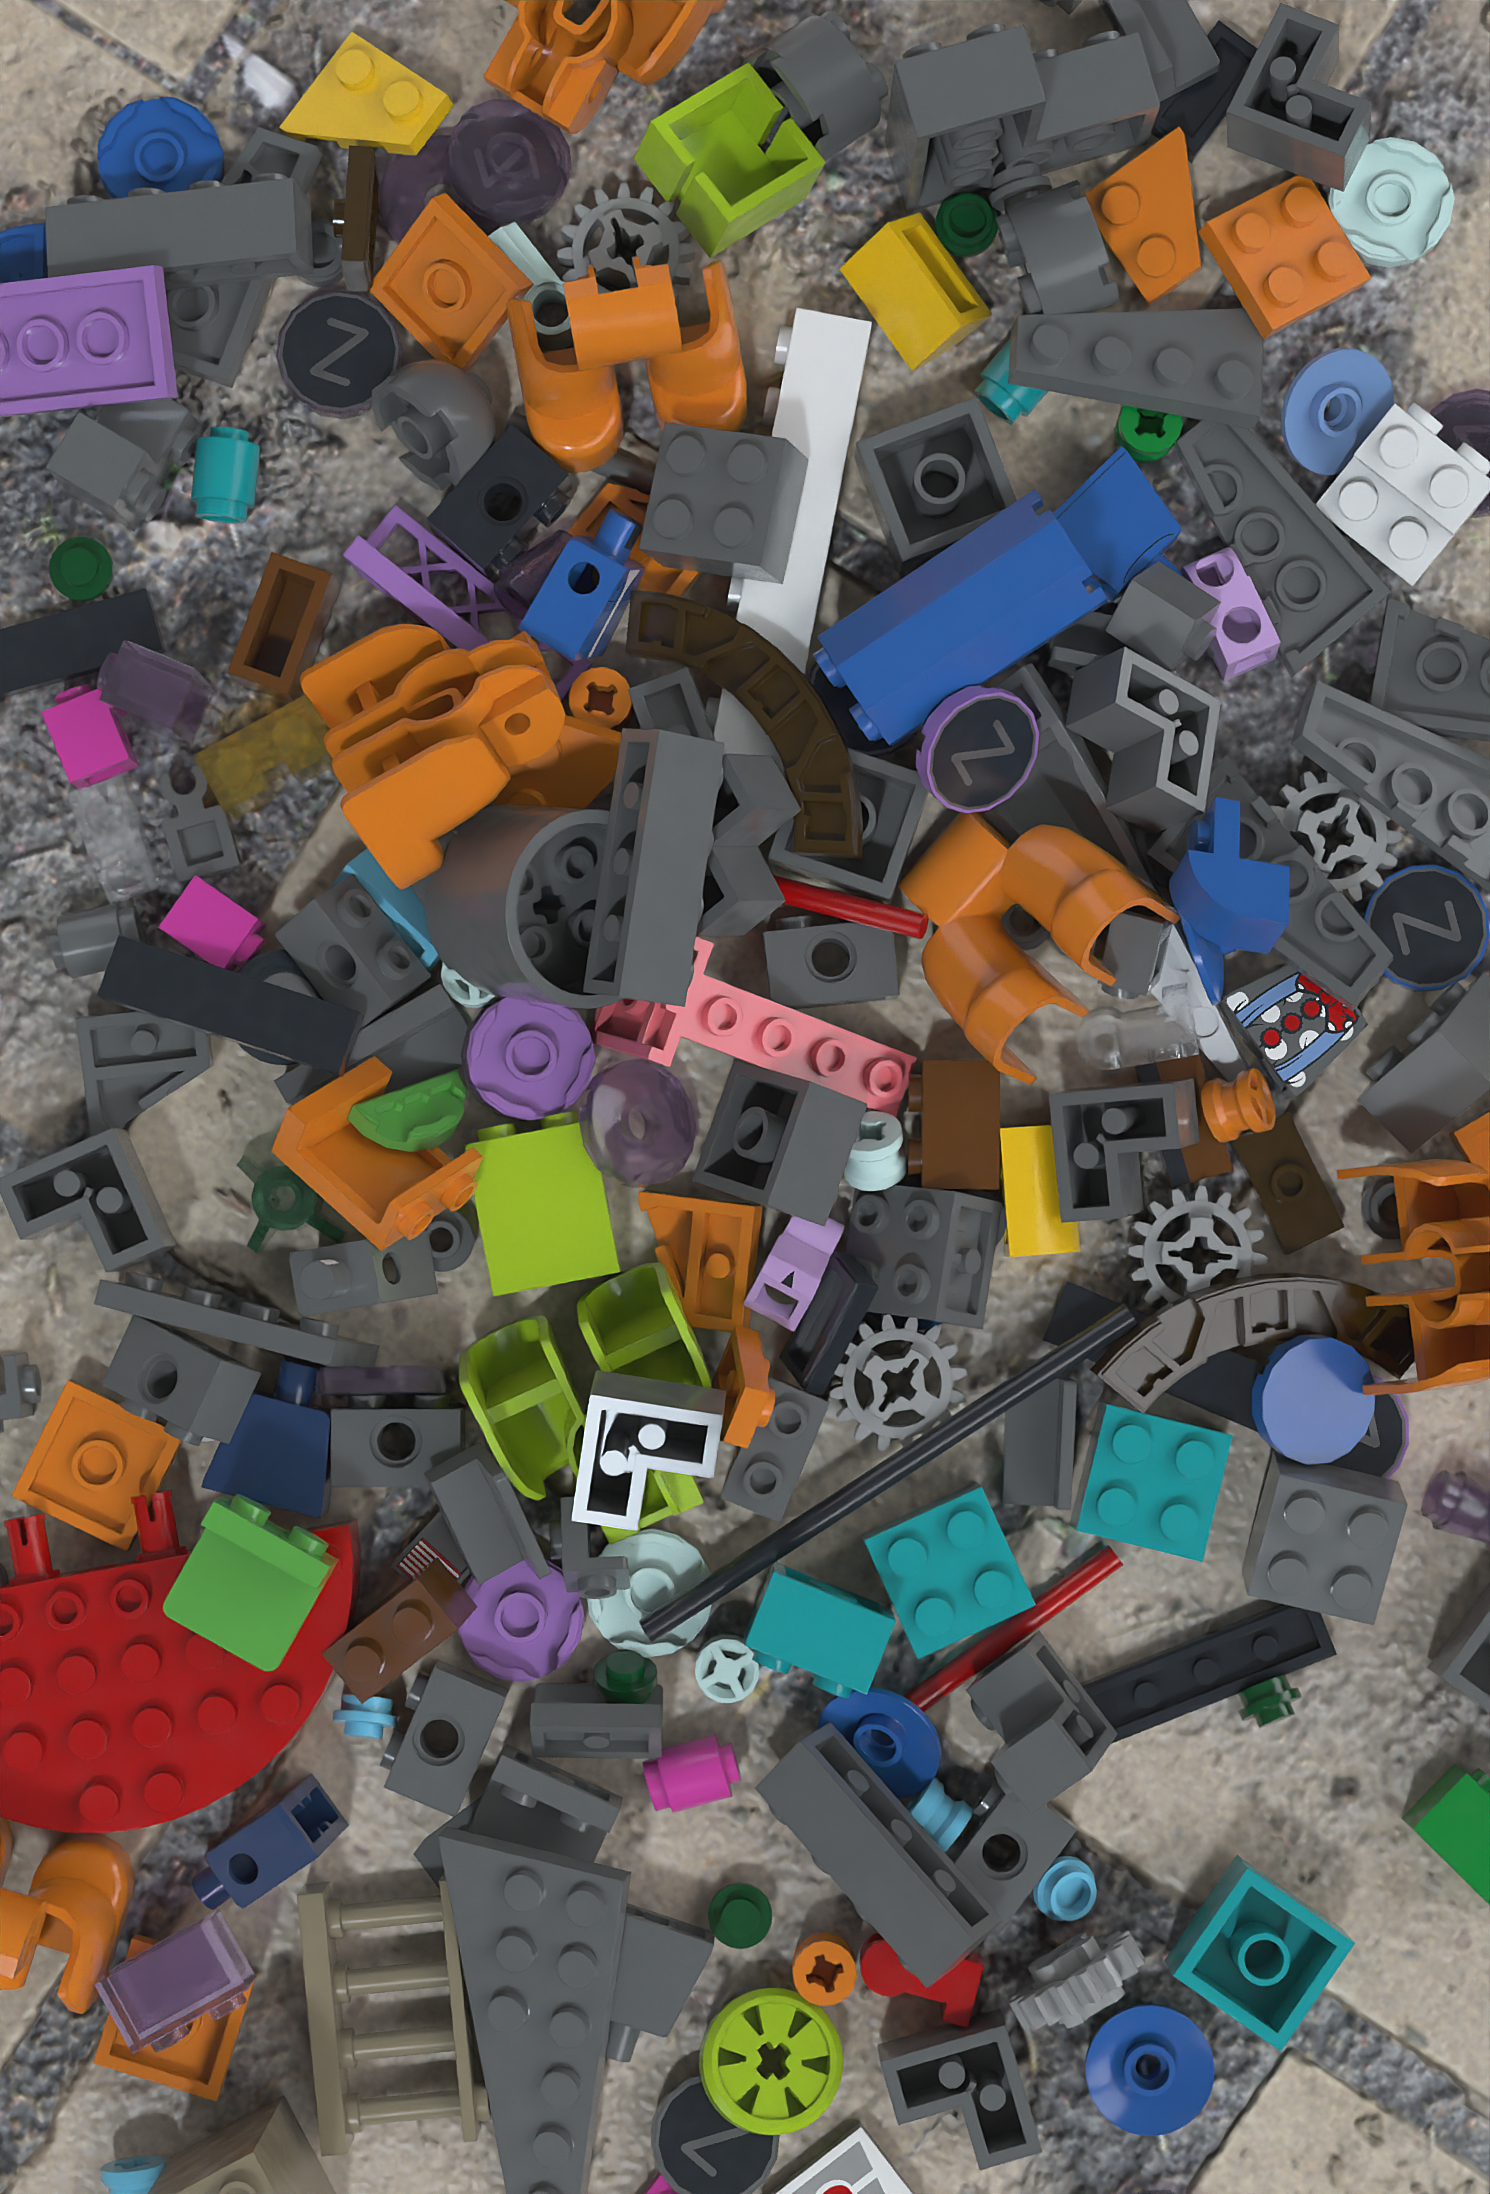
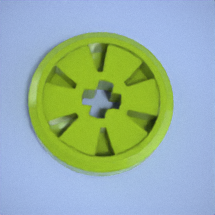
M782 1988L757 1989L730 2000L710 2021L700 2046V2077L710 2102L722 2117L731 2124L755 2134H788L813 2123L832 2103L842 2078V2045L834 2024L819 2005L810 2003L798 1992ZM763 2044H766L769 2050L775 2049L779 2045L786 2054L780 2061V2065L785 2072L778 2079L774 2073H767L765 2077H762L756 2069L762 2062L758 2049Z

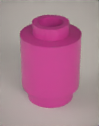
M716 1734L663 1748L662 1757L642 1762L647 1787L655 1811L671 1808L672 1812L676 1813L733 1796L731 1783L741 1781L740 1770L732 1743L720 1746Z

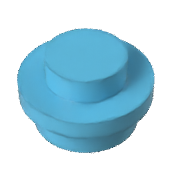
M342 1695L340 1710H334L332 1721L345 1724V1736L382 1739L383 1728H396L398 1717L392 1716L393 1700L372 1696L361 1704L355 1695Z
M1072 1856L1056 1858L1033 1888L1034 1901L1040 1911L1047 1917L1059 1921H1073L1086 1915L1094 1905L1097 1895L1095 1879L1091 1869L1080 1859Z

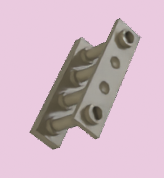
M445 1871L439 1880L440 1895L343 1905L341 1898L332 1899L330 1882L304 1884L297 1894L321 2157L347 2154L354 2140V2133H362L363 2126L461 2116L465 2143L477 2141L482 2126L481 2121L491 2120L485 2080L477 2081L470 2002ZM443 1921L447 1960L349 1969L347 1963L338 1964L335 1939L344 1938L345 1931ZM449 1986L453 2025L355 2034L354 2028L344 2029L341 2003H350L351 1996ZM455 2051L459 2086L457 2090L361 2099L360 2093H350L348 2068H356L357 2061Z

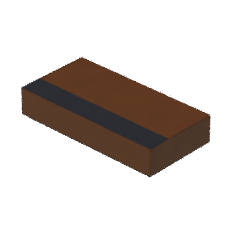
M1198 1048L1134 1066L1139 1083L1194 1078L1200 1142L1179 1149L1159 1150L1169 1188L1232 1171L1233 1167L1226 1143L1219 1142L1213 1136L1204 1116L1201 1091L1203 1084L1207 1081Z

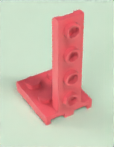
M699 937L695 938L692 958L694 974L687 991L685 1007L624 998L614 1004L597 1008L589 1029L593 1044L668 1067L672 1063L681 1037L755 1066L814 1082L867 1103L866 1108L877 1112H885L893 1115L895 1118L908 1085V1074H912L917 1057L703 975L714 943Z

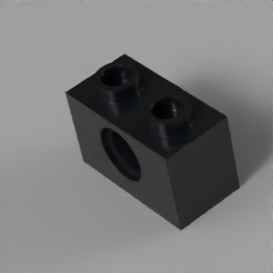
M511 424L426 519L432 532L468 564L490 580L498 570L505 575L521 561L529 549V545L524 541L540 523L548 528L565 512L572 500L567 495L572 489L570 476ZM501 494H512L522 501L520 512L508 521H498L488 515L490 502Z

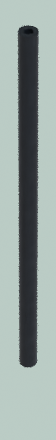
M1125 1303L639 1620L644 1633L651 1642L656 1641L1138 1325L1137 1321Z

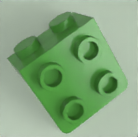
M236 1494L233 1500L223 1496L213 1501L200 1524L206 1528L166 1597L163 1610L170 1619L263 1671H272L284 1659L339 1559L326 1553L325 1551L329 1546L328 1543L311 1532L294 1526L292 1531L289 1532L267 1520L271 1512L252 1499L240 1494Z

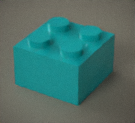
M1099 1401L1069 1525L1076 1531L1203 1562L1233 1435Z
M978 1482L972 1483L861 1534L917 1659L1036 1605L984 1490Z
M775 1562L770 1566L744 1631V1645L752 1648L754 1652L753 1661L784 1674H788L791 1665L797 1666L812 1673L811 1676L814 1678L812 1684L816 1687L849 1699L852 1689L867 1695L896 1619L890 1607Z
M1236 1855L1164 1961L1175 1978L1273 2047L1282 2051L1355 1945V1942L1337 1924Z

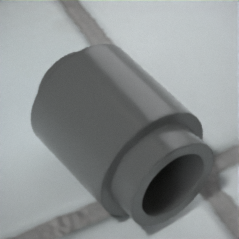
M115 903L58 916L57 930L48 932V943L55 967L57 969L66 967L73 979L104 972L108 966L118 935L146 943L143 924L136 906L121 909L120 905Z

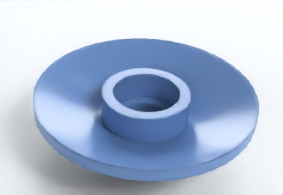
M1336 348L1318 355L1301 369L1288 389L1281 415L1284 443L1296 462L1310 471L1323 475H1337L1344 470L1354 457V453L1394 405L1393 386L1385 367L1375 357L1364 351L1354 348ZM1329 400H1331L1330 407L1324 414L1325 407Z

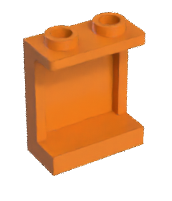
M373 1056L345 1073L343 1077H338L287 1108L271 1152L380 1251H383L404 1236L408 1240L416 1238L428 1227L434 1216L446 1208L451 1212L461 1208L471 1198L477 1188V1182L474 1180V1177L483 1159V1155L475 1148H471L452 1160L438 1147L408 1152L386 1148L363 1136L347 1119L351 1108L355 1104L383 1095L392 1075V1071L377 1057Z

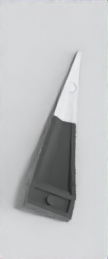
M1031 663L1023 666L996 686L1013 693L1033 712L1039 731L1037 757L1027 779L1009 799L989 810L981 812L1012 844L1022 834L1040 824L1069 828L1117 858L1164 900L1124 819L1105 809L1108 788L1081 735L1065 727L1067 716L1034 665ZM1177 923L1173 924L1161 977L1151 990V993L1186 1031L1227 1081L1236 1080L1237 1075L1241 1071L1248 1070L1250 1067L1219 1006L1211 1005L1191 951ZM1187 986V988H1184V989L1172 990V989H1176V988H1181V987Z

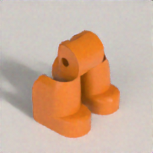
M505 0L518 9V16L483 77L487 84L569 134H577L589 123L600 108L618 71L646 87L666 77L687 53L709 15L720 12L728 0H601L595 11L581 25H577L566 18L574 0Z
M639 256L632 257L637 285L635 288L599 294L593 264L586 265L588 274L577 278L575 281L563 283L574 342L573 348L542 353L538 345L531 302L519 298L508 300L506 303L507 316L532 442L566 472H588L603 466L616 454L623 439L624 426L614 365L644 359L654 413L662 431L664 430L665 423L733 432L740 431L747 416V382L725 265L721 260L711 262L702 270L711 314L710 322L679 328L668 264L657 266L640 264Z
M397 624L383 627L306 669L301 674L299 680L302 690L330 728L324 735L323 741L326 750L333 758L331 765L334 774L348 792L340 803L342 812L387 876L401 891L436 872L444 862V851L439 837L473 817L493 801L510 781L509 767L541 757L556 744L564 729L565 712L537 643L525 631L510 639L494 640L468 651L463 648L450 649L442 635L429 627L414 624Z
M959 812L898 882V887L907 898L924 914H927L928 918L939 927L928 940L921 957L925 981L945 1011L964 1030V1035L971 1045L998 1071L1029 1085L1033 1084L1037 1076L1005 1045L1007 1038L1015 1027L1029 1014L1048 1004H1057L1082 1018L1090 1010L1034 957L1026 954L1008 935L1001 924L1002 916L1014 904H1019L1051 933V937L1057 946L1085 973L1109 986H1112L1118 980L1117 977L1090 952V949L1101 931L1117 915L1130 907L1143 905L1173 924H1176L1180 919V915L1128 867L1113 855L1069 828L1040 824L1022 834L1010 845L976 812Z
M1431 1159L1337 1170L1338 1180L1375 1175H1392L1394 1178L1402 1250L1360 1255L1361 1265L1420 1258H1443L1453 1263L1455 1274L1454 1287L1428 1288L1365 1297L1366 1306L1409 1304L1417 1377L1362 1385L1363 1395L1415 1393L1477 1384L1490 1379V1173L1480 1165L1452 1159Z
M0 1817V1990H16L25 1986L38 1944L70 1954L57 1995L69 2011L83 2014L101 1996L132 1901L135 1873L131 1859L119 1843L103 1834L79 1833L66 1837L43 1856L34 1873L28 1895L12 1891L2 1886L12 1857L14 1837L9 1820Z

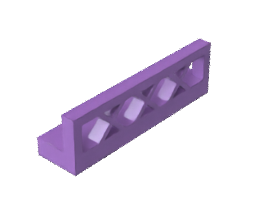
M396 505L366 541L358 535L343 554L349 567L422 626L432 628L441 634L451 649L463 648L471 651L478 646L490 642L480 634L478 614L505 611L516 620L517 633L522 632L518 628L527 610ZM398 526L418 541L421 566L399 568L379 552L380 548ZM427 549L444 563L429 565ZM457 572L467 580L470 605L447 607L432 595L430 575ZM422 576L423 587L411 577ZM476 588L494 603L477 604ZM471 615L472 626L459 616ZM539 642L537 645L540 652L555 651L572 665L555 687L562 703L569 695L573 682L582 672L589 670L592 667V663L587 659L573 661L546 644Z

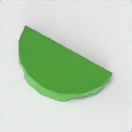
M458 1069L355 1104L352 1106L347 1119L363 1136L386 1148L408 1152L433 1149L451 1138L464 1114L466 1086Z

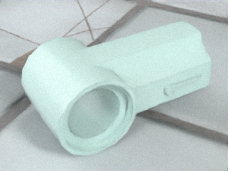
M515 221L507 226L498 228L488 237L534 284L522 300L531 302L539 347L552 351L562 350L573 343L569 315L562 324L556 327H546L535 320L537 311L548 303H558L567 308L563 283L565 282L559 279Z

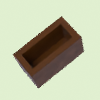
M271 552L227 671L237 684L294 705L298 704L303 691L299 681L300 676L313 664L341 588L333 574Z
M922 1060L920 1063V1074H908V1112H920L919 1138H908L907 1175L919 1176V1188L936 1190H999L1000 1071L987 1060Z
M436 1557L353 1622L346 1634L326 1649L322 1655L334 1667L336 1673L361 1704H363L459 1630L478 1606L440 1559Z

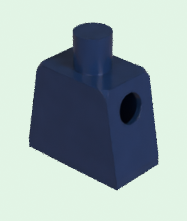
M282 1359L273 1394L253 1390L230 1443H219L204 1476L201 1488L232 1496L240 1494L255 1502L316 1518H321L328 1513L331 1496V1409L310 1404L320 1368Z
M311 1773L216 1844L205 1855L209 1866L192 1878L193 1889L200 1901L211 1910H215L230 1898L233 1899L237 1906L243 1909L317 1859L349 1824Z

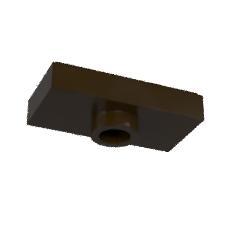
M349 145L345 199H335L334 237L342 238L341 263L347 291L369 292V288H372L380 179L375 151H372L371 146Z
M1289 1112L1276 1117L1274 1127L1271 1130L1261 1133L1250 1130L1239 1135L1236 1140L1229 1141L1284 1255H1289L1345 1227Z

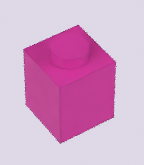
M89 685L71 688L54 697L56 706L41 711L68 780L78 789L84 790L140 767L113 700L103 689L97 688L91 691Z
M195 875L158 928L211 965L234 971L237 966L241 968L248 960L260 953L266 942V939L261 937L260 933L267 924Z

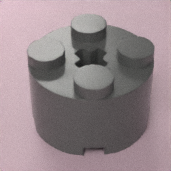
M828 11L822 16L811 15L748 55L742 63V66L748 62L752 65L783 106L768 136L771 141L781 123L792 117L825 161L879 124L881 117L880 100L888 95V86L883 74L873 63H865L856 48L850 42V33L846 24L833 11Z
M1078 180L1004 207L1005 214L995 218L999 229V240L1010 269L1022 265L1025 275L1017 277L1021 290L1019 292L1026 315L1092 313L1120 302L1116 282L1109 283L1104 270V266L1110 264L1088 200L1085 195L1081 196Z

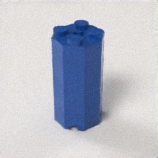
M1036 489L817 636L823 648L813 654L814 658L834 687L837 686L839 689L846 685L849 687L858 703L849 708V711L870 741L877 742L884 738L888 745H895L925 725L928 717L947 697L965 687L983 686L1108 602L1101 587L1090 594L1087 592L1085 587L1094 582L1090 577L1093 574L1050 509H1047L1040 515L1035 513V511L1044 506L1043 500Z

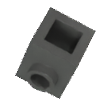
M1157 561L1132 578L1105 631L1132 648L1133 652L1170 672L1189 657L1196 661L1206 651L1217 631V628L1210 623L1221 601Z

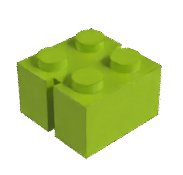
M749 62L651 120L633 158L667 203L678 197L681 203L676 211V215L709 258L806 199L826 163L792 117L781 123L766 153L761 150L760 147L764 145L783 106Z

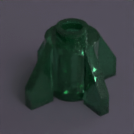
M243 1155L236 1166L254 1183L251 1199L253 1210L259 1221L247 1244L254 1252L261 1253L278 1230H302L310 1225L336 1242H341L348 1233L321 1213L324 1199L287 1165L265 1170L247 1155ZM281 1186L292 1188L295 1193L294 1205L285 1211L277 1208L281 1200L276 1195V1191Z

